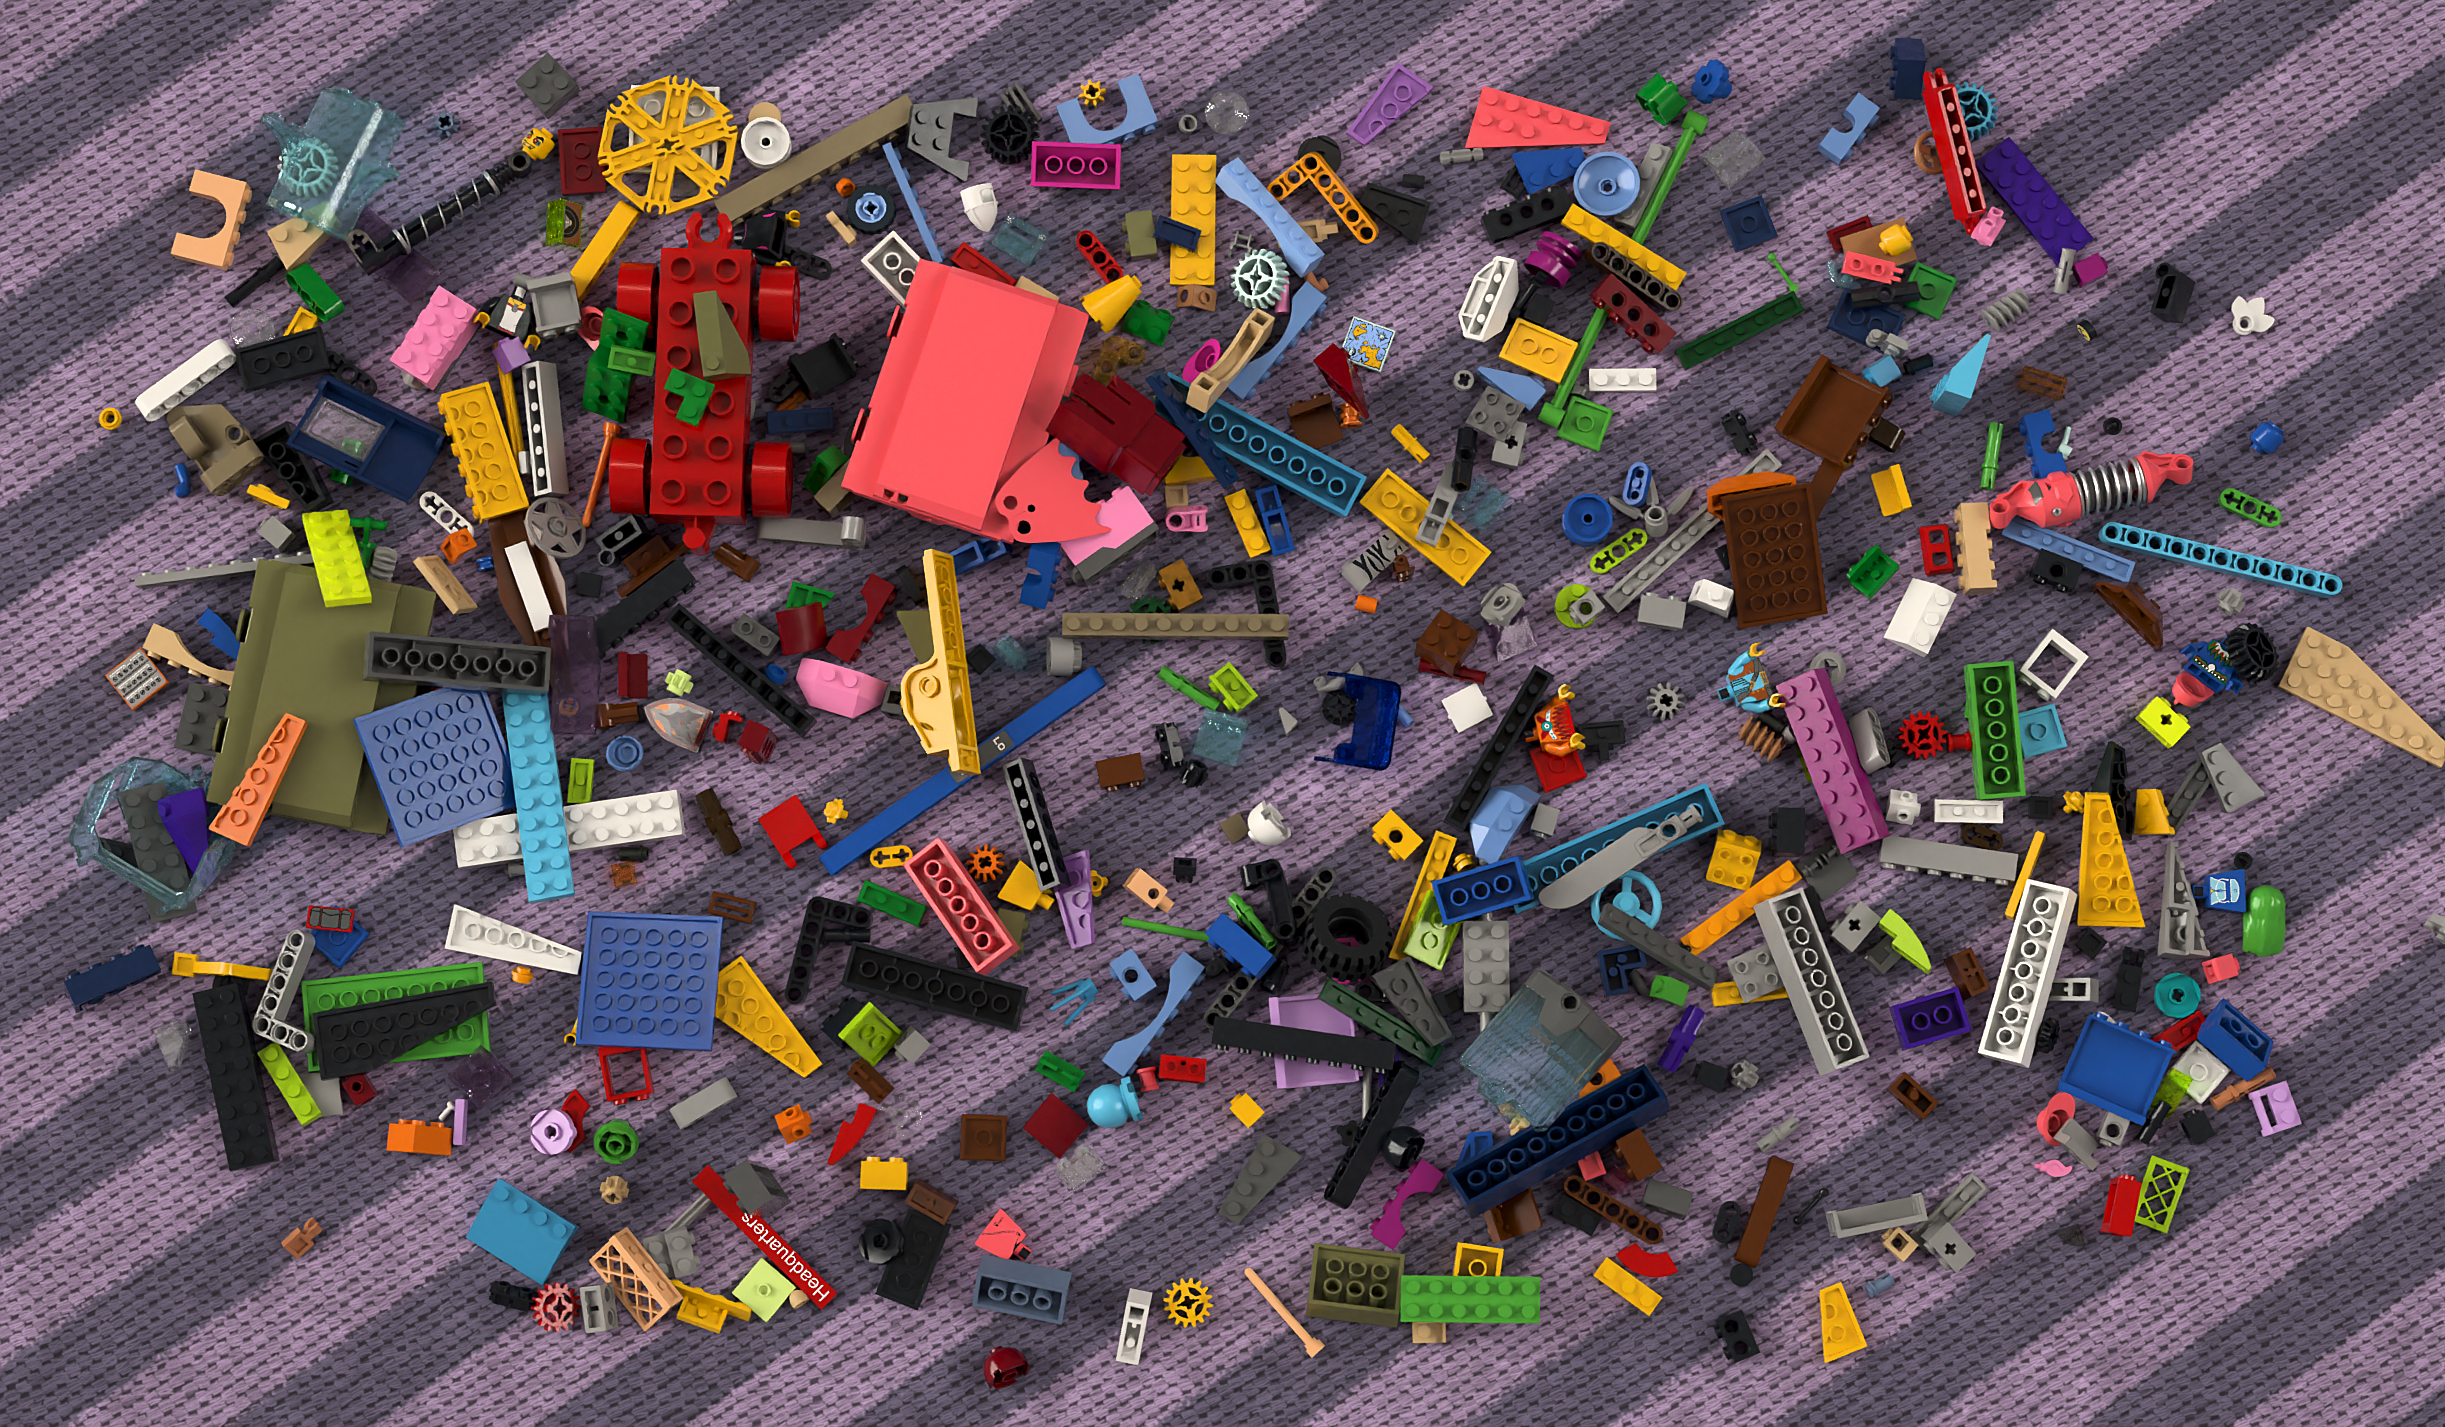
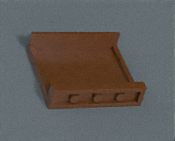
M1821 354L1774 428L1781 438L1846 470L1856 460L1857 452L1861 446L1867 443L1869 433L1873 427L1878 426L1884 410L1888 409L1892 404L1893 395L1889 387L1886 386L1883 389L1832 364L1828 357Z

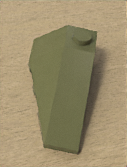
M716 290L693 293L704 379L707 382L751 375L748 352Z

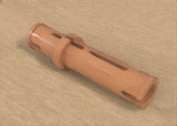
M2268 1065L2249 1081L2242 1080L2233 1086H2227L2226 1090L2211 1097L2210 1102L2214 1109L2219 1111L2226 1105L2240 1101V1098L2275 1079V1072Z

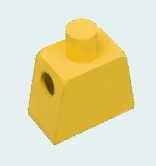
M1021 860L997 896L998 899L1030 912H1033L1036 905L1048 911L1055 901L1054 898L1044 892H1040L1035 872Z

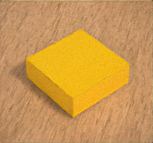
M175 952L171 974L195 978L196 973H193L194 962H198L199 955Z

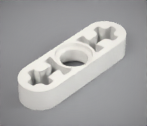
M426 492L421 496L420 506L450 534L459 531L456 527L450 530V527L454 526L457 522L462 528L468 527L467 529L471 536H474L472 525L436 493ZM435 497L434 503L441 507L436 515L433 514L436 510L432 506L426 507L427 498L433 499ZM445 511H450L453 514V519L449 523H444L441 520V515Z

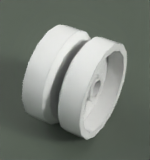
M770 117L757 118L751 121L743 130L741 137L742 149L749 163L755 168L769 171L790 158L792 151L791 138L785 126L777 119ZM767 141L770 142V144H769L768 146H763V145H766V142H767Z

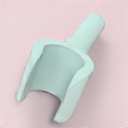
M2066 426L2063 440L2056 453L2062 452L2064 459L2069 456L2073 449L2067 445L2071 431L2069 426Z

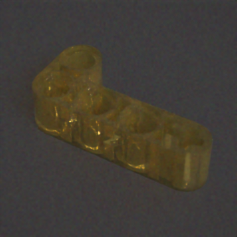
M1118 336L1108 337L1104 342L1092 378L1107 387L1113 374H1117L1120 363L1135 367L1143 364L1145 361L1143 346ZM1113 343L1120 346L1119 351L1115 353L1108 350L1109 345ZM1138 350L1141 353V357L1136 360L1129 356L1130 352ZM1104 364H1110L1113 370L1110 373H1104L1101 371V367ZM1084 402L1086 406H1088L1090 409L1092 408L1090 405Z

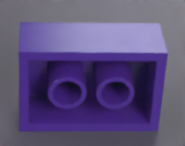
M1958 987L1889 1007L1902 1051L1971 1031Z

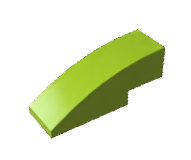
M1889 909L1880 920L1879 928L1894 938L1892 949L1929 975L1931 973V964L1920 940L1908 924L1892 909Z

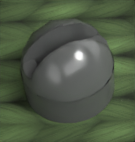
M1581 382L1575 383L1570 394L1587 400L1590 392L1589 386L1586 383L1584 387L1580 386Z

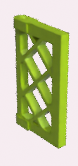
M2152 1155L2142 1181L2134 1222L2167 1234L2190 1169ZM2155 1165L2162 1166L2165 1173L2153 1178L2152 1174ZM2174 1171L2181 1173L2177 1186L2174 1185L2169 1173ZM2167 1175L2172 1188L2160 1193L2155 1180ZM2152 1181L2157 1195L2145 1199L2144 1196L2149 1182ZM2174 1190L2175 1193L2170 1207L2167 1208L2162 1194ZM2159 1196L2164 1209L2152 1214L2147 1201ZM2142 1203L2145 1204L2150 1216L2145 1218L2138 1216ZM2166 1211L2167 1215L2164 1224L2157 1223L2154 1216Z

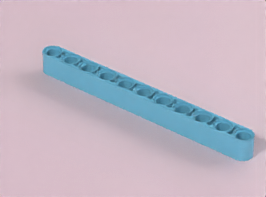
M2109 522L2099 531V540L2108 546L2323 598H2331L2342 589L2341 579L2335 575L2133 526ZM2106 529H2112L2115 532L2114 539L2106 536ZM2128 534H2133L2136 536V544H2132L2128 541ZM2150 539H2154L2158 542V549H2153L2150 547ZM2172 545H2177L2180 547V555H2176L2172 552ZM2194 550H2199L2202 553V560L2194 557ZM2216 555L2224 558V565L2216 563ZM2238 560L2245 562V571L2238 568ZM2260 566H2265L2268 569V576L2260 573ZM2282 571L2289 573L2290 581L2282 579ZM2304 576L2312 580L2311 587L2304 584ZM2326 582H2331L2333 584V592H2330L2326 589Z

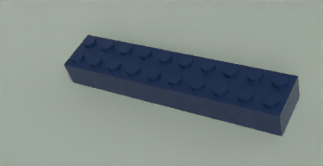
M1645 1064L1536 1122L1539 1124L1538 1129H1535L1533 1124L1448 1170L1446 1174L1449 1185L1470 1218L1473 1219L1669 1112L1667 1096Z

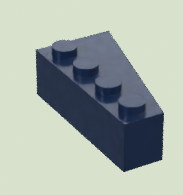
M138 945L132 948V952L127 955L117 954L111 957L110 962L106 964L96 963L90 966L87 972L82 974L75 972L67 976L64 986L75 1012L82 1011V1005L84 1004L95 1005L105 998V994L116 995L124 991L129 983L131 986H135L160 974L161 968L151 946Z

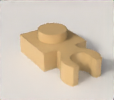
M833 211L826 215L828 222L835 228L850 249L857 244L855 238L857 233L850 225L845 226Z

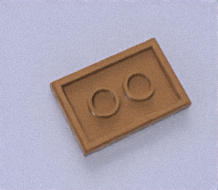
M1904 217L1839 238L1845 255L1846 251L1894 262L1896 266L1917 260L1913 244L1909 250L1898 257H1893L1890 253L1885 255L1879 246V243L1882 242L1880 234L1894 224L1906 226ZM1852 276L1853 280L1859 279L1858 277Z

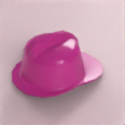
M1216 339L1208 340L1187 361L1183 369V380L1192 384L1201 372L1210 369L1225 352L1220 348V343Z

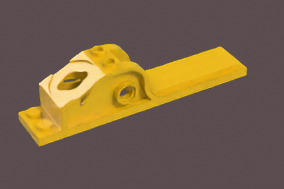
M929 549L924 551L923 564L935 652L928 662L912 667L904 675L901 683V707L909 724L914 726L922 741L920 743L927 754L948 758L953 772L972 776L979 775L981 770L954 558L951 554Z

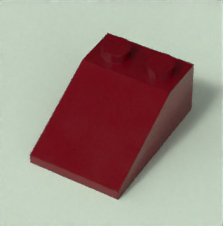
M1332 343L1313 361L1328 386L1367 420L1369 413L1362 382L1357 374L1359 369L1351 360L1349 361L1351 356L1343 347L1339 349Z

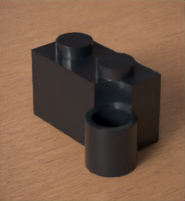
M2161 263L2155 273L2160 282L2150 312L2164 322L2183 323L2196 282L2184 273L2179 272L2169 263Z
M631 514L596 538L602 549L598 555L601 565L608 568H617L621 563V555H626L652 537L641 517ZM612 553L613 559L608 564L607 557Z

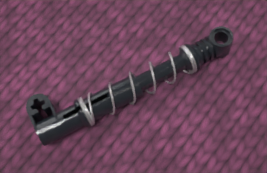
M522 150L514 151L505 160L506 164L502 162L500 164L501 167L496 166L497 170L493 168L483 171L480 182L472 178L473 186L463 193L454 190L456 196L454 199L446 204L437 201L436 206L424 214L419 212L418 218L407 225L402 224V228L398 231L397 229L392 230L387 238L376 245L365 231L360 229L351 231L347 236V244L352 255L368 276L400 255L406 256L411 253V248L422 241L428 242V237L437 231H445L446 226L452 222V217L463 219V210L470 205L480 208V199L487 194L497 197L503 192V188L506 187L505 184H510V180L514 182V178L527 177L532 170L529 154ZM517 161L526 162L524 167L518 168L515 166ZM479 201V206H476L473 203ZM460 212L462 214L461 218L456 216ZM359 240L361 243H363V246L367 251L362 253L360 246L355 243L356 241Z

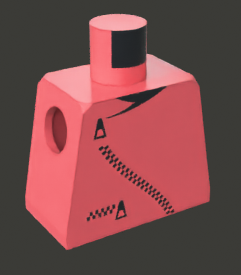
M1002 1209L997 1212L974 1243L1004 1259H1010L1014 1254L1022 1261H1025L1032 1252L1031 1249L1022 1243L1027 1234Z

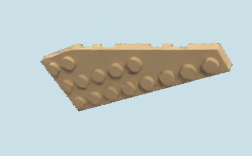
M2310 627L2305 628L2277 687L2438 768H2442L2445 762V741L2348 646Z

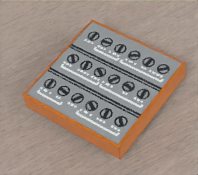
M141 647L105 675L133 711L170 683Z

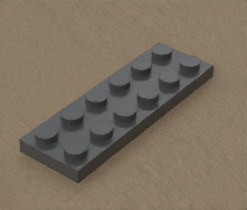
M165 782L119 792L152 924L198 913L185 860L165 828L158 812L157 801L168 797Z

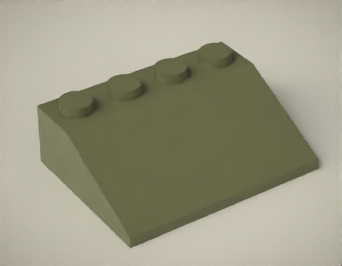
M1315 1243L1306 1316L1397 1328L1400 1311V1275H1403L1405 1254Z

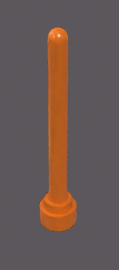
M604 422L602 431L604 432L603 436H605L582 519L584 527H589L591 524L614 438H617V435H620L622 426Z

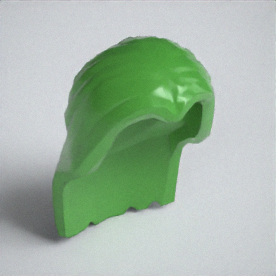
M2260 885L2249 893L2246 900V912L2243 913L2242 950L2244 952L2256 953L2258 957H2267L2271 954L2281 953L2285 941L2286 913L2285 900L2279 889L2270 885Z

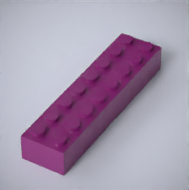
M1813 669L1776 685L1778 693L1784 695L1780 697L1781 701L1785 703L1784 709L1840 853L1852 852L1889 837L1888 828L1866 772L1861 766L1856 746L1826 669Z

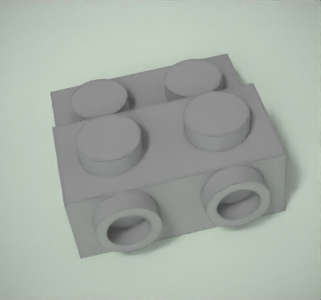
M686 1225L641 1237L644 1249L667 1278H679L698 1273L697 1267L701 1266L698 1252L693 1253L691 1245L695 1244L693 1232H688Z

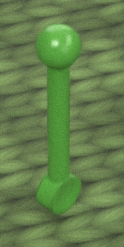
M1774 253L1768 254V260L1773 262L1786 280L1789 290L1796 292L1798 285L1792 283L1777 262L1776 255Z

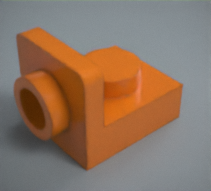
M463 528L448 535L440 548L449 563L453 565L459 562L466 552L475 549L477 543L468 529Z

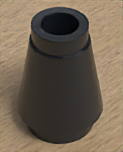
M1278 960L1261 978V988L1275 995L1277 991L1281 990L1290 966L1286 962Z

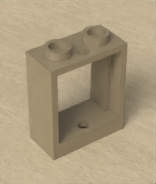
M850 459L813 496L817 505L832 519L856 496L853 492L841 488Z

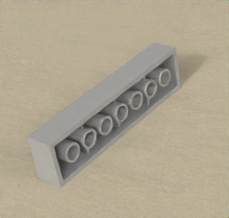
M1801 887L1754 905V911L1820 1076L1869 1058V1053L1803 888Z

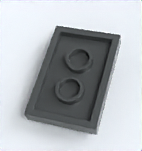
M190 682L174 748L216 757L217 752L212 751L213 736L217 720L222 718L226 722L228 721L225 718V712L230 691Z

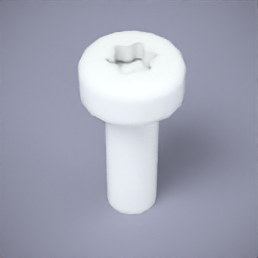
M449 1101L447 1103L448 1107L438 1117L441 1121L452 1110L455 1111V1104Z

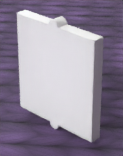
M1476 683L1441 700L1448 713V719L1452 720L1458 733L1493 716L1486 702L1487 697L1482 695Z

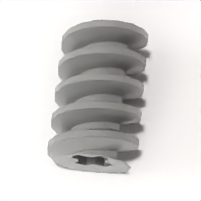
M2017 287L2016 292L2011 291L2008 293V297L2003 296L2001 301L1997 300L1993 303V306H1987L1986 311H1980V315L1987 326L1999 333L2001 331L1999 324L2007 328V319L2014 323L2015 314L2020 319L2023 317L2021 310H2024L2027 314L2030 313V301L2023 289Z

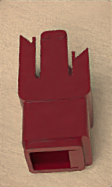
M1088 374L1080 375L1072 385L1071 390L1076 396L1094 408L1095 411L1072 396L1070 400L1060 403L1046 431L1102 473H1114L1140 494L1144 495L1146 493L1151 496L1176 465L1187 445L1182 443L1186 435L1157 414L1152 401L1117 375L1113 374L1107 387H1104Z

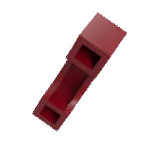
M872 573L860 591L867 603L865 619L858 627L852 630H836L825 650L848 665H851L852 661L856 663L862 654L860 648L864 642L868 644L874 634L872 631L876 623L879 625L886 614L883 612L887 605L891 606L897 597L895 593L896 587Z

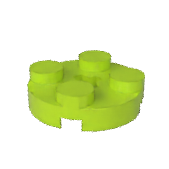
M1582 584L1569 585L1557 595L1554 605L1555 615L1558 621L1565 627L1583 629L1595 621L1596 617L1582 627L1580 623L1575 624L1569 616L1571 602H1576L1591 590L1589 587ZM1583 604L1581 606L1582 614L1588 615L1591 613V608L1588 605Z

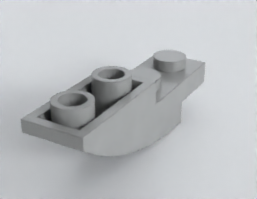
M1450 461L1445 466L1415 537V540L1436 548L1459 493L1450 487L1453 471L1452 462Z

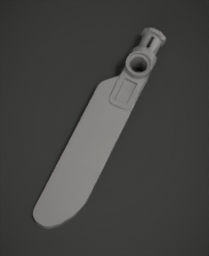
M1691 804L1688 810L1679 816L1674 815L1655 829L1634 828L1542 889L1539 893L1541 904L1550 909H1566L1578 905L1670 843L1676 841L1687 833L1688 828L1697 822H1703V819ZM1673 826L1676 833L1672 837H1666L1662 832L1663 828Z

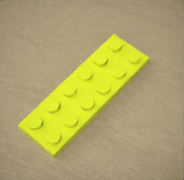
M348 510L302 513V521L325 606L336 607L372 603V595L354 531L350 527Z

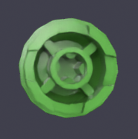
M623 1119L607 1121L596 1131L594 1136L595 1151L604 1158L605 1162L611 1164H622V1161L633 1157L639 1146L638 1136L633 1126Z

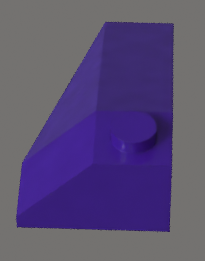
M204 787L174 794L157 801L158 812L165 828L199 884L215 879L213 853L208 848V838L211 837V830L207 829L206 817L210 816Z

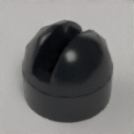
M2109 417L2104 421L2103 429L2109 435H2117L2122 430V422L2118 418ZM2116 423L2117 426L2107 429V425Z
M2247 852L2238 853L2234 858L2235 867L2237 869H2249L2252 865L2251 855ZM2242 856L2247 863L2246 867L2240 862L2239 857Z

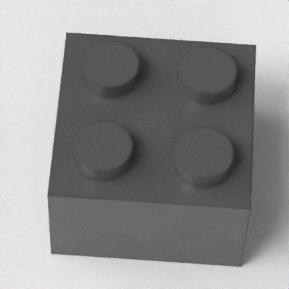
M549 53L545 54L515 81L519 89L547 119L551 118L581 91L578 84Z

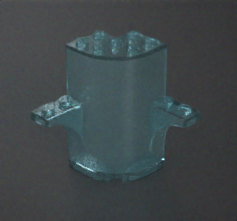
M336 86L323 88L304 128L294 123L290 125L285 123V118L277 113L272 112L271 115L263 114L259 122L264 124L275 136L282 157L279 178L265 206L283 216L302 219L338 240L347 241L348 234L353 230L370 198L386 183L396 181L400 174L393 169L394 165L387 162V159L405 122L398 119L399 114L391 110L385 111L381 109L380 103L372 99L358 98L354 96L352 91L344 87L340 89Z

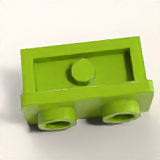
M1230 662L1214 675L1208 677L1210 681L1208 686L1216 695L1220 693L1224 697L1223 704L1230 712L1234 710L1238 714L1258 697Z

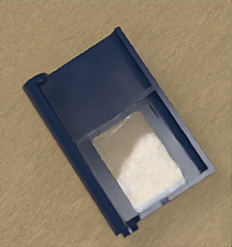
M330 375L321 376L316 385V389H318L317 395L286 445L409 504L443 449L448 438L446 431Z

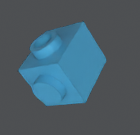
M1891 355L1880 358L1862 370L1864 374L1863 379L1879 387H1883L1901 375Z

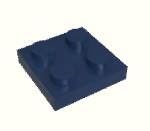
M1762 195L1719 212L1735 253L1775 239L1778 236Z

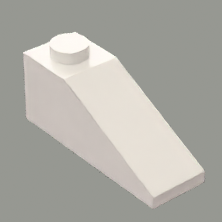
M1130 1288L1116 1361L1134 1365L1139 1364L1151 1304V1292Z

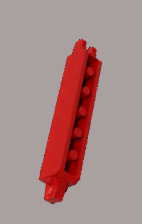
M1937 68L1934 71L1935 79L1932 72L1927 71L1923 74L1926 90L1922 91L1955 221L1960 220L1962 225L1964 224L1967 235H1970L1980 222L1981 214L1986 212L1987 207L1956 87L1953 83L1948 84L1944 69Z

